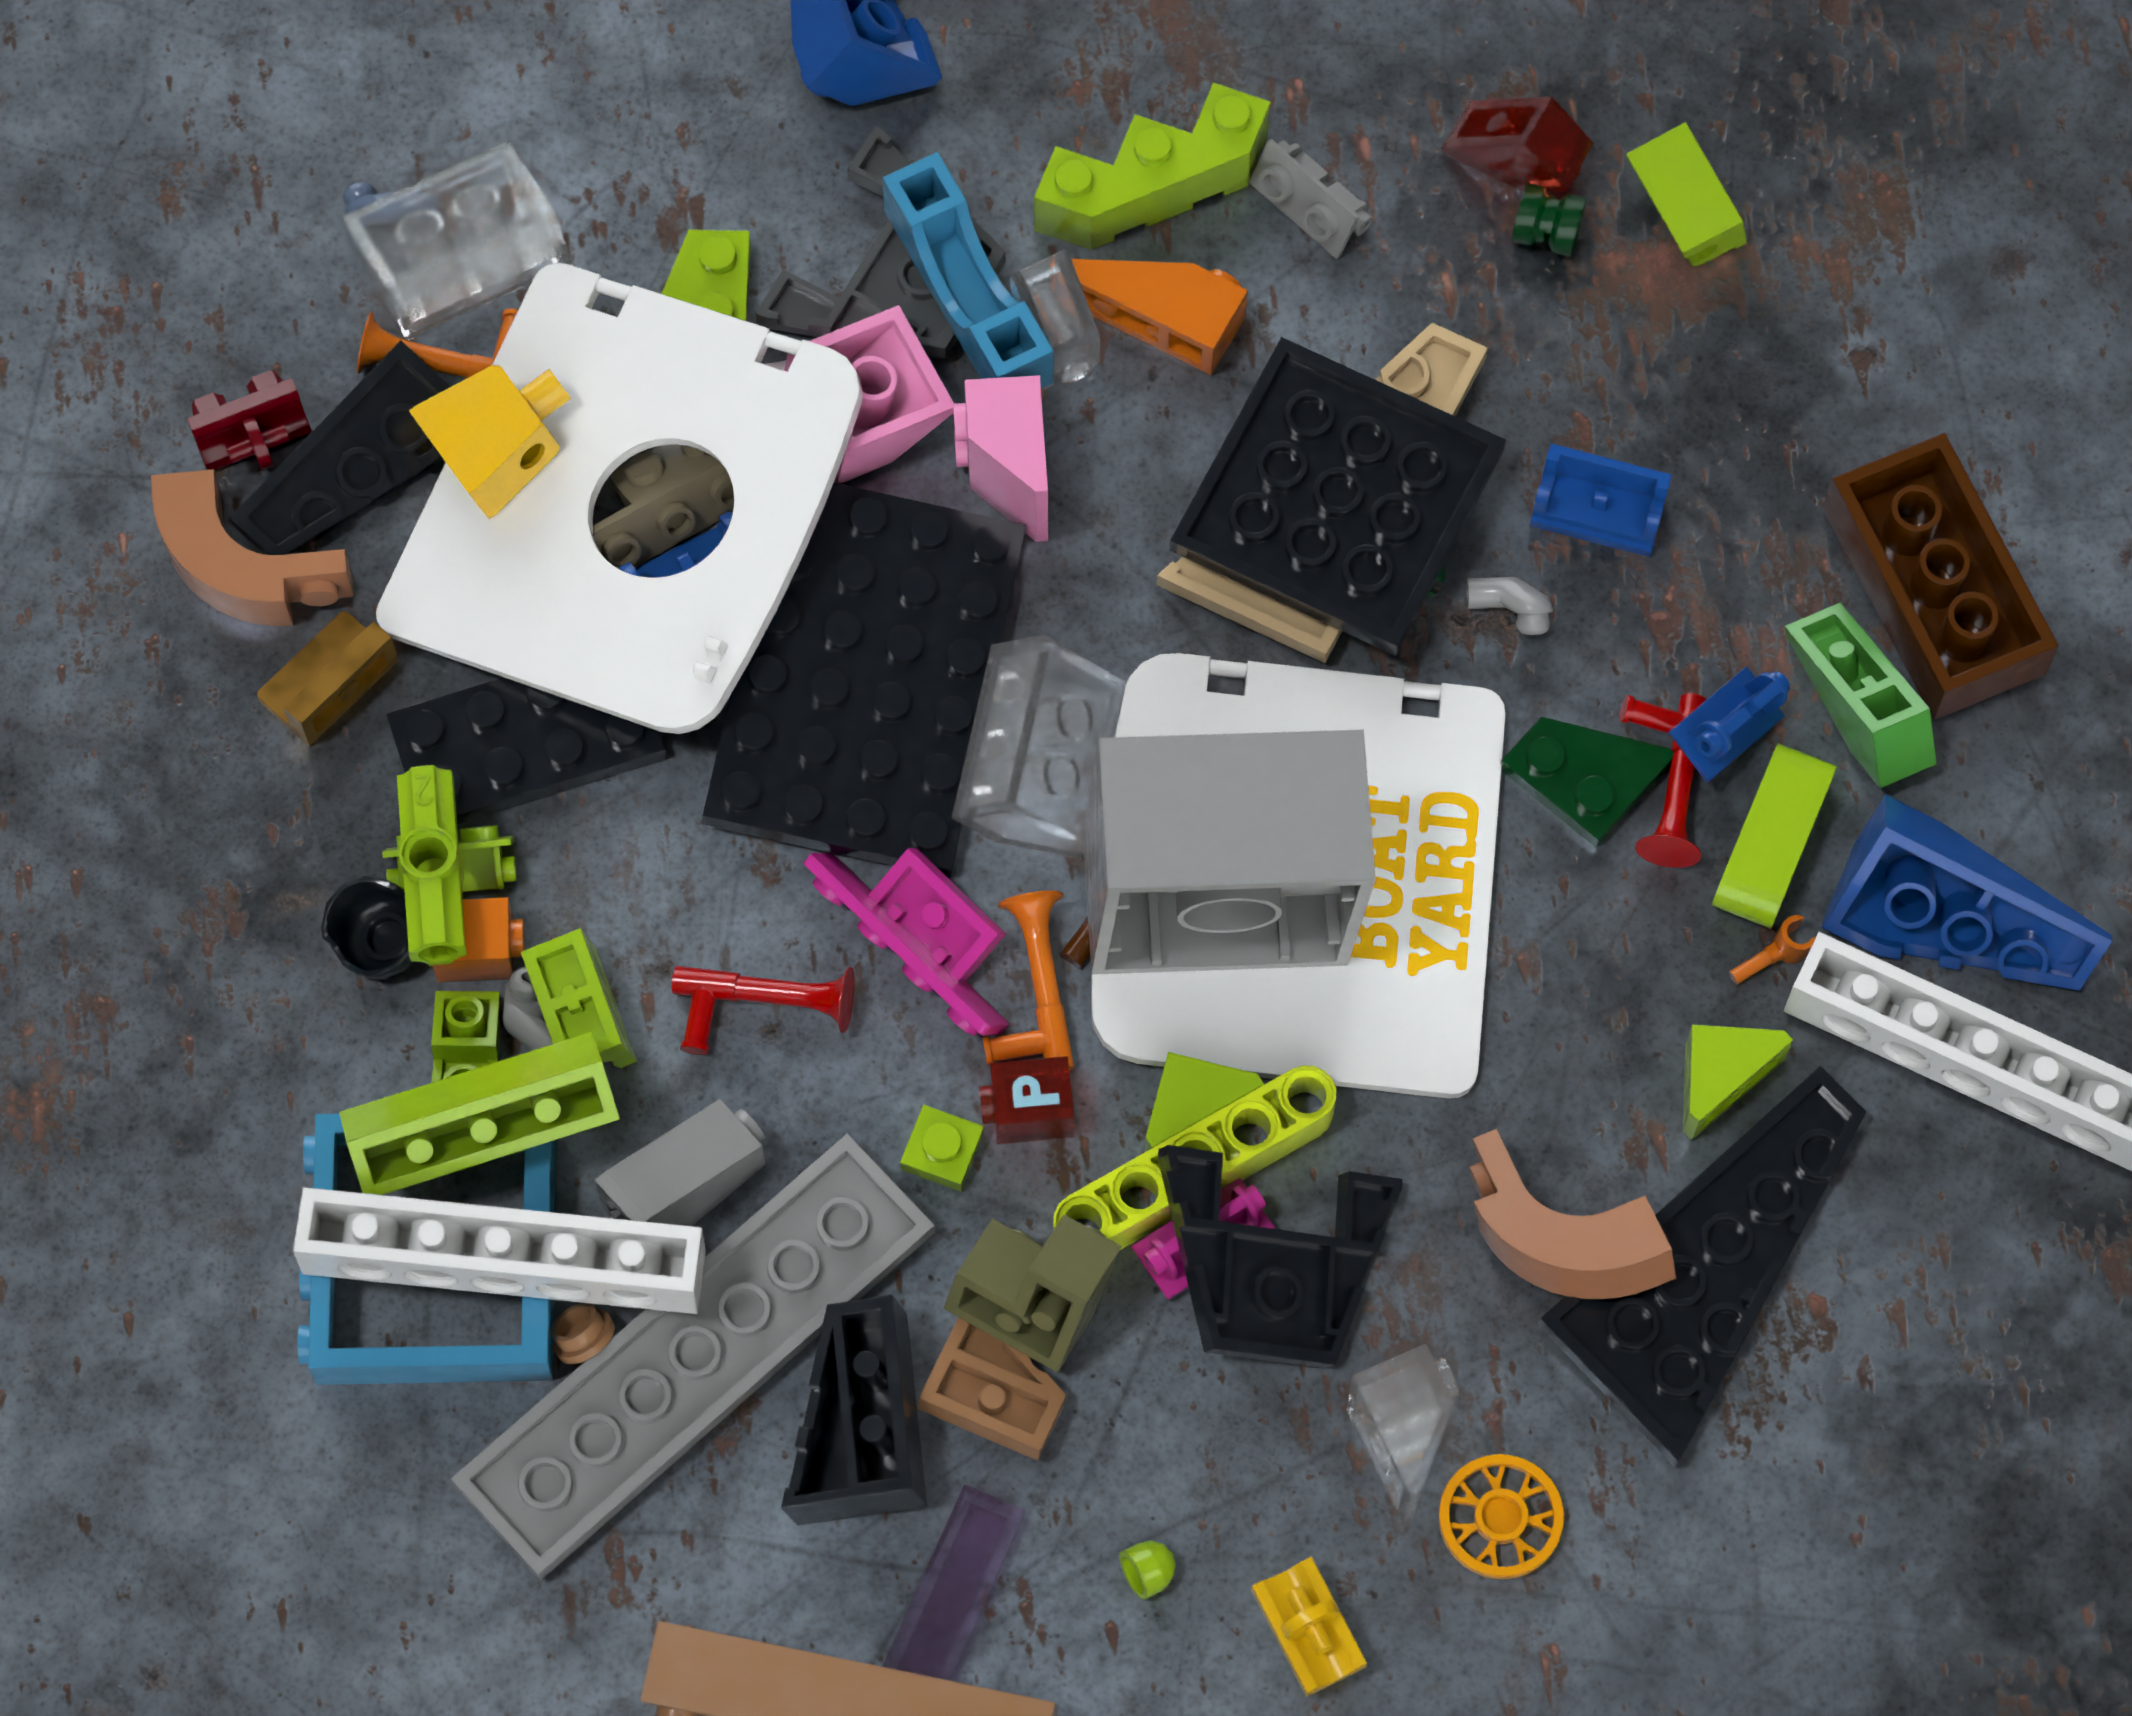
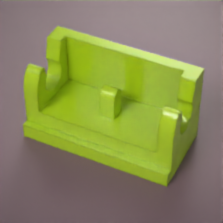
M1686 122L1626 153L1630 166L1637 174L1676 242L1680 253L1684 259L1687 258L1692 267L1699 266L1733 248L1737 249L1747 244L1743 220Z
M581 928L521 952L553 1044L592 1032L602 1062L612 1061L613 1066L619 1068L637 1062L598 951Z

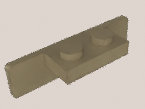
M662 445L648 452L638 454L623 466L615 469L608 477L615 494L626 507L593 525V536L600 553L613 566L619 569L620 566L631 562L635 568L720 520L719 516L729 511L733 513L734 491L730 476L725 467L713 456L705 451L686 445Z

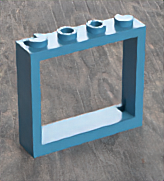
M315 1114V1135L304 1137V1172L306 1175L314 1174V1189L337 1191L338 1146L347 1145L340 1114ZM557 1140L524 1150L523 1210L556 1213ZM300 1269V1297L302 1301H310L309 1325H299L298 1360L299 1364H308V1369L316 1385L553 1381L554 1340L550 1335V1330L554 1323V1300L522 1297L521 1345L333 1348L335 1278L304 1275Z

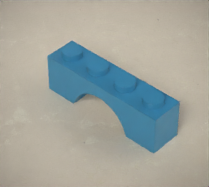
M933 153L884 176V212L980 379L1040 375L1041 389L1052 384L1054 351L1025 301L1018 302L1005 289L993 270L976 234L967 201L939 153Z

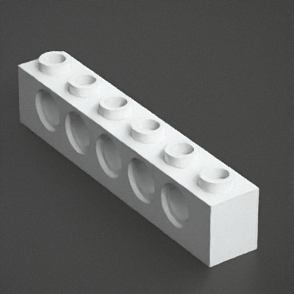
M1818 932L1793 985L1783 1012L2132 1171L2131 1073Z
M303 1187L293 1252L304 1275L698 1314L706 1249L701 1227Z

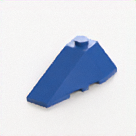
M791 0L792 45L801 69L802 81L806 88L820 97L828 96L855 106L935 86L942 79L926 31L918 18L906 20L895 0Z
M1887 794L1884 795L1855 841L1822 921L1823 929L1877 956L1900 960L1901 954L1932 959L1938 961L1939 967L1960 970L1961 965L2000 971L2002 977L2077 991H2080L2113 941L2111 934L1950 827Z

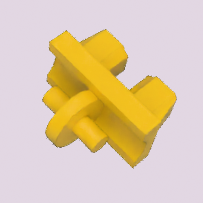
M1312 1556L1276 1576L1251 1586V1591L1306 1697L1366 1668L1367 1662Z

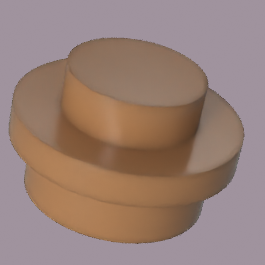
M579 1303L568 1308L556 1318L550 1330V1335L554 1340V1353L565 1364L584 1363L602 1351L610 1342L615 1331L614 1321L606 1311L596 1309L591 1303Z

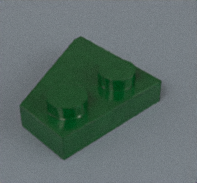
M1540 717L1504 756L1500 764L1502 765L1501 771L1594 847H1597L1671 766L1674 752L1667 747Z

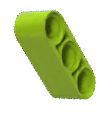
M1777 744L1711 906L1772 929L1836 772V765L1783 744Z

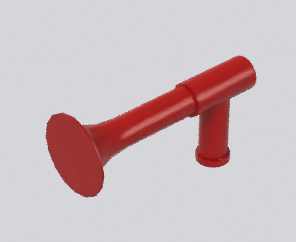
M1695 693L1683 694L1680 696L1678 711L1636 700L1634 696L1626 695L1620 709L1619 721L1622 723L1630 722L1669 734L1668 732L1707 699ZM1673 739L1671 750L1674 754L1671 760L1660 823L1653 835L1643 837L1637 841L1635 850L1640 857L1655 865L1669 868H1685L1700 862L1702 856L1699 848L1688 841L1686 831L1687 810L1695 767Z
M676 966L672 976V993L692 996L684 1041L681 1042L680 1050L694 1055L708 1054V1039L716 999L728 1001L746 1000L817 1010L831 1016L838 1023L840 1032L844 1034L848 1029L853 1010L855 992L854 970L852 967H848L845 974L834 981L801 983L742 976L736 972Z

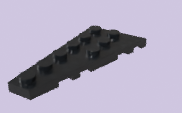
M1821 1066L1655 1214L1672 1248L1676 1279L1652 1289L1619 1298L1581 1299L1564 1296L1540 1318L1538 1326L1675 1468L1865 1116L1866 1111Z

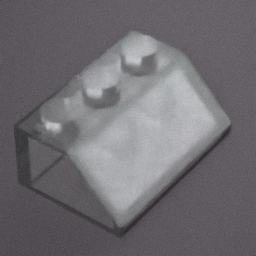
M509 141L342 217L382 304L405 340L430 331L437 326L531 284L538 271L546 265L553 263L572 265L554 209Z
M1044 634L991 645L952 819L996 843L1084 860L1083 824L1098 738L1115 737L1126 682Z

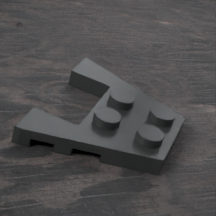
M874 126L848 167V180L883 197V177L915 161L913 159L909 161L893 145L892 138L883 129ZM971 217L981 246L998 276L1006 263V251ZM889 220L839 297L783 269L755 313L756 324L760 326L820 337L899 305L927 356L946 359L958 340Z

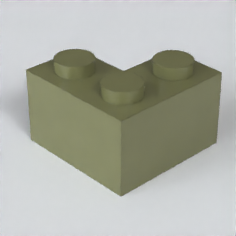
M1065 1214L1044 1246L1034 1242L1026 1233L1017 1229H1011L992 1218L957 1271L943 1309L1058 1373L1091 1321L1122 1246L1106 1238L1098 1229L1089 1225H1083Z

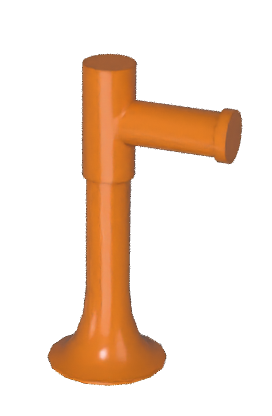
M510 308L503 311L501 316L502 325L493 358L477 354H463L396 337L380 327L374 319V312L371 311L361 340L357 374H360L364 367L373 363H379L401 340L433 371L469 378L493 364L518 309Z
M1060 891L1028 892L1006 898L998 904L999 909L1009 911L1015 916L1023 932L1037 1005L1035 1013L1038 1030L989 1038V1036L982 1037L987 1065H992L996 1061L1043 1053L1047 1074L1064 1073L1074 1069L1064 1005L1060 1001L1049 932L1051 910L1054 904L1064 897V894Z

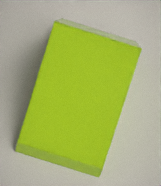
M1692 1025L1685 1044L1683 1132L1692 1141L1786 1059L1793 1039L1784 1030Z
M1168 1052L1145 1137V1152L1263 1086L1264 1083L1257 1073Z

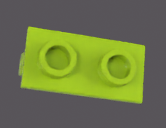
M498 825L460 829L461 841H458L459 856L464 873L462 892L497 888L498 890L505 889V882L517 881L515 857H502L501 847L512 845L514 843V835L499 837ZM401 835L396 836L397 847L385 849L382 851L383 858L397 857L398 868L386 869V877L388 881L404 889L403 868L399 858ZM431 858L421 863L417 869L422 872L436 871L446 861L441 858Z

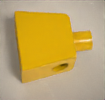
M491 365L417 404L409 412L471 498L488 519H491L558 454L560 446L542 423V420L571 400V397L550 369L518 390L500 365Z

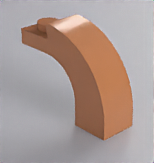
M214 469L151 475L154 515L171 562L190 590L214 609L230 617L254 624L293 626L292 602H302L309 606H327L335 603L338 598L354 597L353 576L345 549L287 555H265L250 551L236 543L224 530L223 497Z
M1497 1129L1473 1138L1478 1163L1468 1168L1480 1197L1479 1200L1474 1201L1479 1230L1494 1254L1519 1277L1549 1292L1581 1299H1610L1629 1296L1676 1279L1672 1248L1646 1196L1594 1215L1574 1216L1556 1212L1539 1203L1527 1191Z

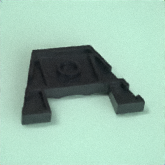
M1172 1145L1158 1149V1162L1204 1352L1320 1368L1336 1365L1364 1291L1360 1287L1372 1255L1378 1253L1386 1232L1382 1228L1391 1204L1396 1203L1402 1190V1179L1352 1171L1338 1175L1335 1237L1220 1221L1223 1153Z

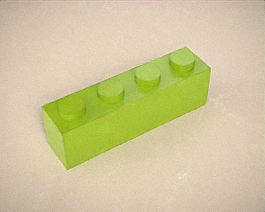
M592 1032L339 1112L346 1143L363 1194L384 1195L620 1120Z

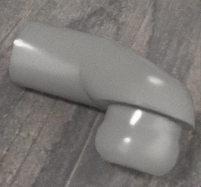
M1519 577L1466 579L1467 609L1508 608L1517 613L1516 626L1522 634L1539 635L1548 631L1550 627L1549 613L1553 612L1551 601L1548 596Z

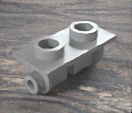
M1270 139L1266 143L1249 183L1333 257L1338 259L1341 257L1352 232L1360 236L1373 222L1374 218L1367 212L1369 205L1365 201H1360L1338 181L1327 188L1323 182H1325L1329 173L1309 157L1298 143L1290 145L1283 140L1277 144Z

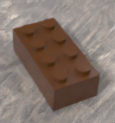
M1945 433L1832 478L1822 509L1922 700L1930 708L1933 721L2046 675L2059 645Z

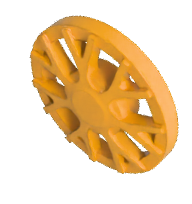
M1494 1454L1483 1456L1467 1463L1452 1476L1444 1489L1440 1501L1439 1528L1447 1549L1462 1566L1487 1578L1512 1579L1533 1572L1552 1555L1562 1534L1564 1509L1555 1484L1538 1466L1517 1456ZM1499 1467L1498 1475L1493 1477L1487 1468ZM1505 1468L1515 1469L1526 1474L1518 1494L1512 1490L1500 1488ZM1478 1471H1481L1491 1488V1491L1485 1493L1480 1500L1474 1496L1464 1482L1469 1476ZM1530 1478L1535 1480L1540 1486L1533 1489L1528 1488ZM1458 1487L1465 1497L1453 1496ZM1545 1492L1552 1510L1529 1516L1524 1500ZM1450 1503L1474 1508V1523L1450 1522ZM1553 1517L1552 1528L1542 1523L1543 1520ZM1526 1526L1534 1527L1550 1536L1540 1552L1520 1538ZM1452 1530L1461 1531L1462 1535L1456 1539ZM1478 1532L1489 1543L1475 1559L1460 1545L1470 1535ZM1512 1543L1516 1551L1518 1565L1498 1566L1496 1545ZM1523 1553H1528L1533 1557L1528 1561H1524ZM1489 1557L1491 1565L1485 1564L1482 1561Z

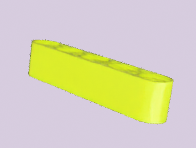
M1302 1065L1287 1071L1067 1196L1058 1204L1054 1212L1053 1230L1064 1214L1074 1220L1088 1219L1099 1227L1106 1238L1122 1246V1250L1172 1221L1158 1162V1149L1172 1145L1223 1153L1221 1189L1239 1177L1243 1181L1320 1137L1328 1130L1333 1120L1336 1102V1087L1333 1079L1324 1070L1315 1066ZM1301 1092L1311 1093L1321 1100L1323 1107L1313 1113H1301L1290 1105L1289 1099ZM1255 1124L1261 1127L1268 1137L1262 1143L1246 1145L1239 1142L1233 1132L1241 1125ZM1133 1187H1144L1155 1195L1156 1200L1147 1208L1134 1209L1127 1206L1121 1196Z

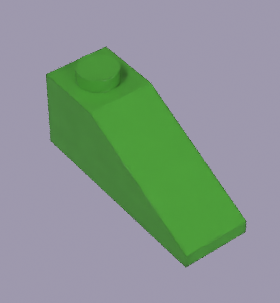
M1837 603L1785 626L1786 637L1849 751L1880 789L1937 764L1930 708L1841 603Z

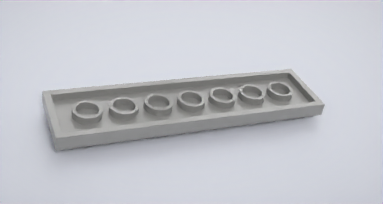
M847 1133L705 1257L698 1314L645 1309L618 1332L602 1351L586 1360L451 1478L453 1485L541 1581L821 1333L827 1304L861 1299L935 1233V1225Z

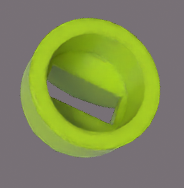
M1152 1540L1140 1542L1119 1553L1123 1574L1131 1589L1142 1600L1163 1591L1174 1576L1176 1563L1173 1553L1162 1543Z

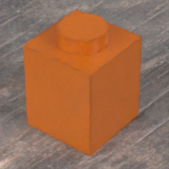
M508 897L463 899L467 955L457 958L451 964L432 965L437 982L510 979L511 974L515 971L514 958L522 957L521 952L526 950L524 919H514Z

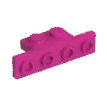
M908 848L873 890L869 889L832 853H811L803 862L816 876L812 881L814 887L826 899L838 906L845 904L861 919L857 923V927L868 940L882 949H887L889 946L905 962L901 967L902 971L915 985L926 992L934 990L950 1005L946 1012L958 1027L973 1036H976L978 1033L982 1036L1000 1035L1009 1026V1023L966 982L1004 938L1006 933L917 848Z

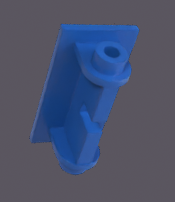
M1746 666L1668 733L1704 780L1709 782L1785 716L1779 707L1788 699L1790 683L1785 675L1777 671L1772 673L1764 672L1755 677Z

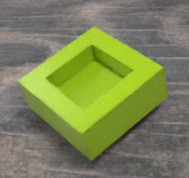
M923 1104L900 1161L901 1170L961 1192L984 1136V1126Z

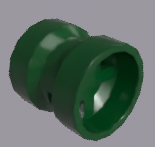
M1527 182L1518 209L1511 241L1527 246L1535 242H1549L1548 245L1553 253L1571 257L1587 198L1567 194L1561 200L1555 199V196L1550 195L1545 187Z

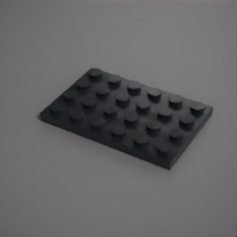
M833 483L816 527L781 603L749 664L730 695L701 824L891 866L898 861L908 848H917L946 877L951 878L1026 525Z

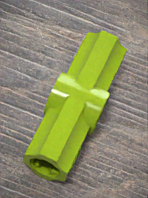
M434 765L411 767L406 773L397 775L401 833L399 858L404 876L409 957L411 961L423 962L429 966L451 964L457 958L467 955L462 897L464 873L459 856L454 776L452 770L440 769ZM431 858H441L446 861L436 871L422 872L417 869L421 863Z

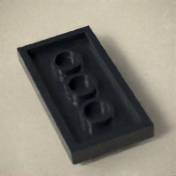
M504 677L386 714L405 773L411 767L434 765L440 769L452 770L457 825L667 759L659 731Z

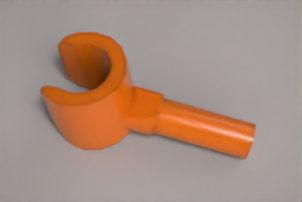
M1793 915L1784 920L1770 945L1729 971L1733 981L1738 985L1770 964H1775L1780 960L1790 964L1802 962L1808 956L1817 936L1811 938L1807 943L1798 944L1793 942L1788 934H1791L1801 925L1804 917Z

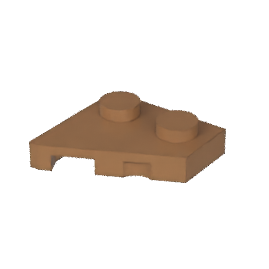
M958 1317L919 1396L917 1409L1038 1461L1064 1408L1066 1394L1046 1372L1038 1370L1032 1364L1029 1356Z

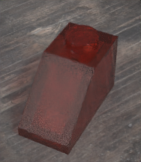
M1551 96L1469 100L1441 149L1448 156L1523 192L1527 182L1543 186L1548 192L1568 190L1570 184L1580 174L1581 165L1594 142Z

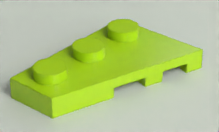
M688 230L662 295L747 321L751 251L750 231Z

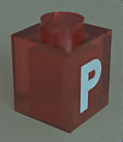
M1068 1056L990 1063L991 1085L979 1086L982 1125L995 1124L997 1145L1074 1137V1109Z

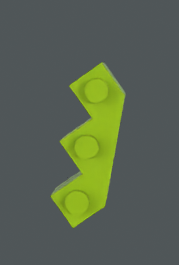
M1213 82L1192 133L1134 114L1113 165L1055 146L1034 196V231L1093 250L1115 241L1116 234L1143 223L1147 228L1193 209V203L1220 192L1226 196L1247 187L1268 137L1271 102Z

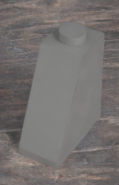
M720 1099L595 1179L604 1217L692 1227L766 1165L763 1146L761 1145V1142L765 1139L764 1133L743 1109H739L733 1114Z

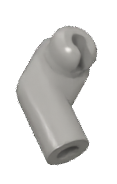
M522 967L511 974L510 981L506 984L503 1024L512 1036L530 1051L552 1045L553 1042L527 969Z

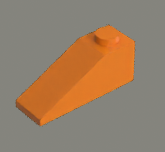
M1055 258L1050 267V296L1209 375H1212L1246 318L1248 290L1243 288L1232 275L1219 269L1209 271L1194 263Z

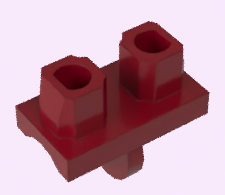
M270 370L251 378L250 382L246 385L249 395L226 403L223 395L213 392L193 400V416L187 418L206 470H216L252 455H255L262 471L274 466L268 449L312 432L292 378L283 381L275 371Z

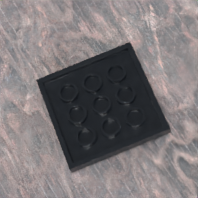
M1281 337L1170 539L1169 551L1396 656L1504 452L1506 439Z

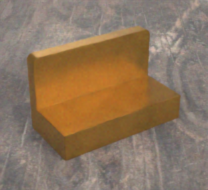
M342 611L257 692L259 702L302 741L311 746L399 661L392 637L374 621L365 628L348 612Z

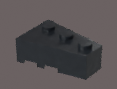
M893 1295L827 1304L809 1382L811 1392L803 1427L799 1426L795 1443L797 1454L789 1488H785L781 1509L797 1525L927 1506L907 1313Z

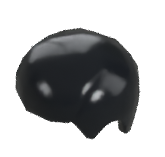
M363 876L342 884L327 901L321 926L323 939L333 949L341 964L356 975H364L371 979L384 980L406 971L413 961L409 957L404 889L391 881Z

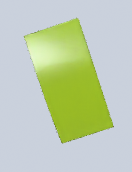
M435 991L431 1039L433 1054L432 1082L500 1061V991Z

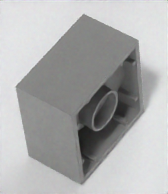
M1364 730L1098 738L1083 824L1091 974L1347 966L1376 880Z

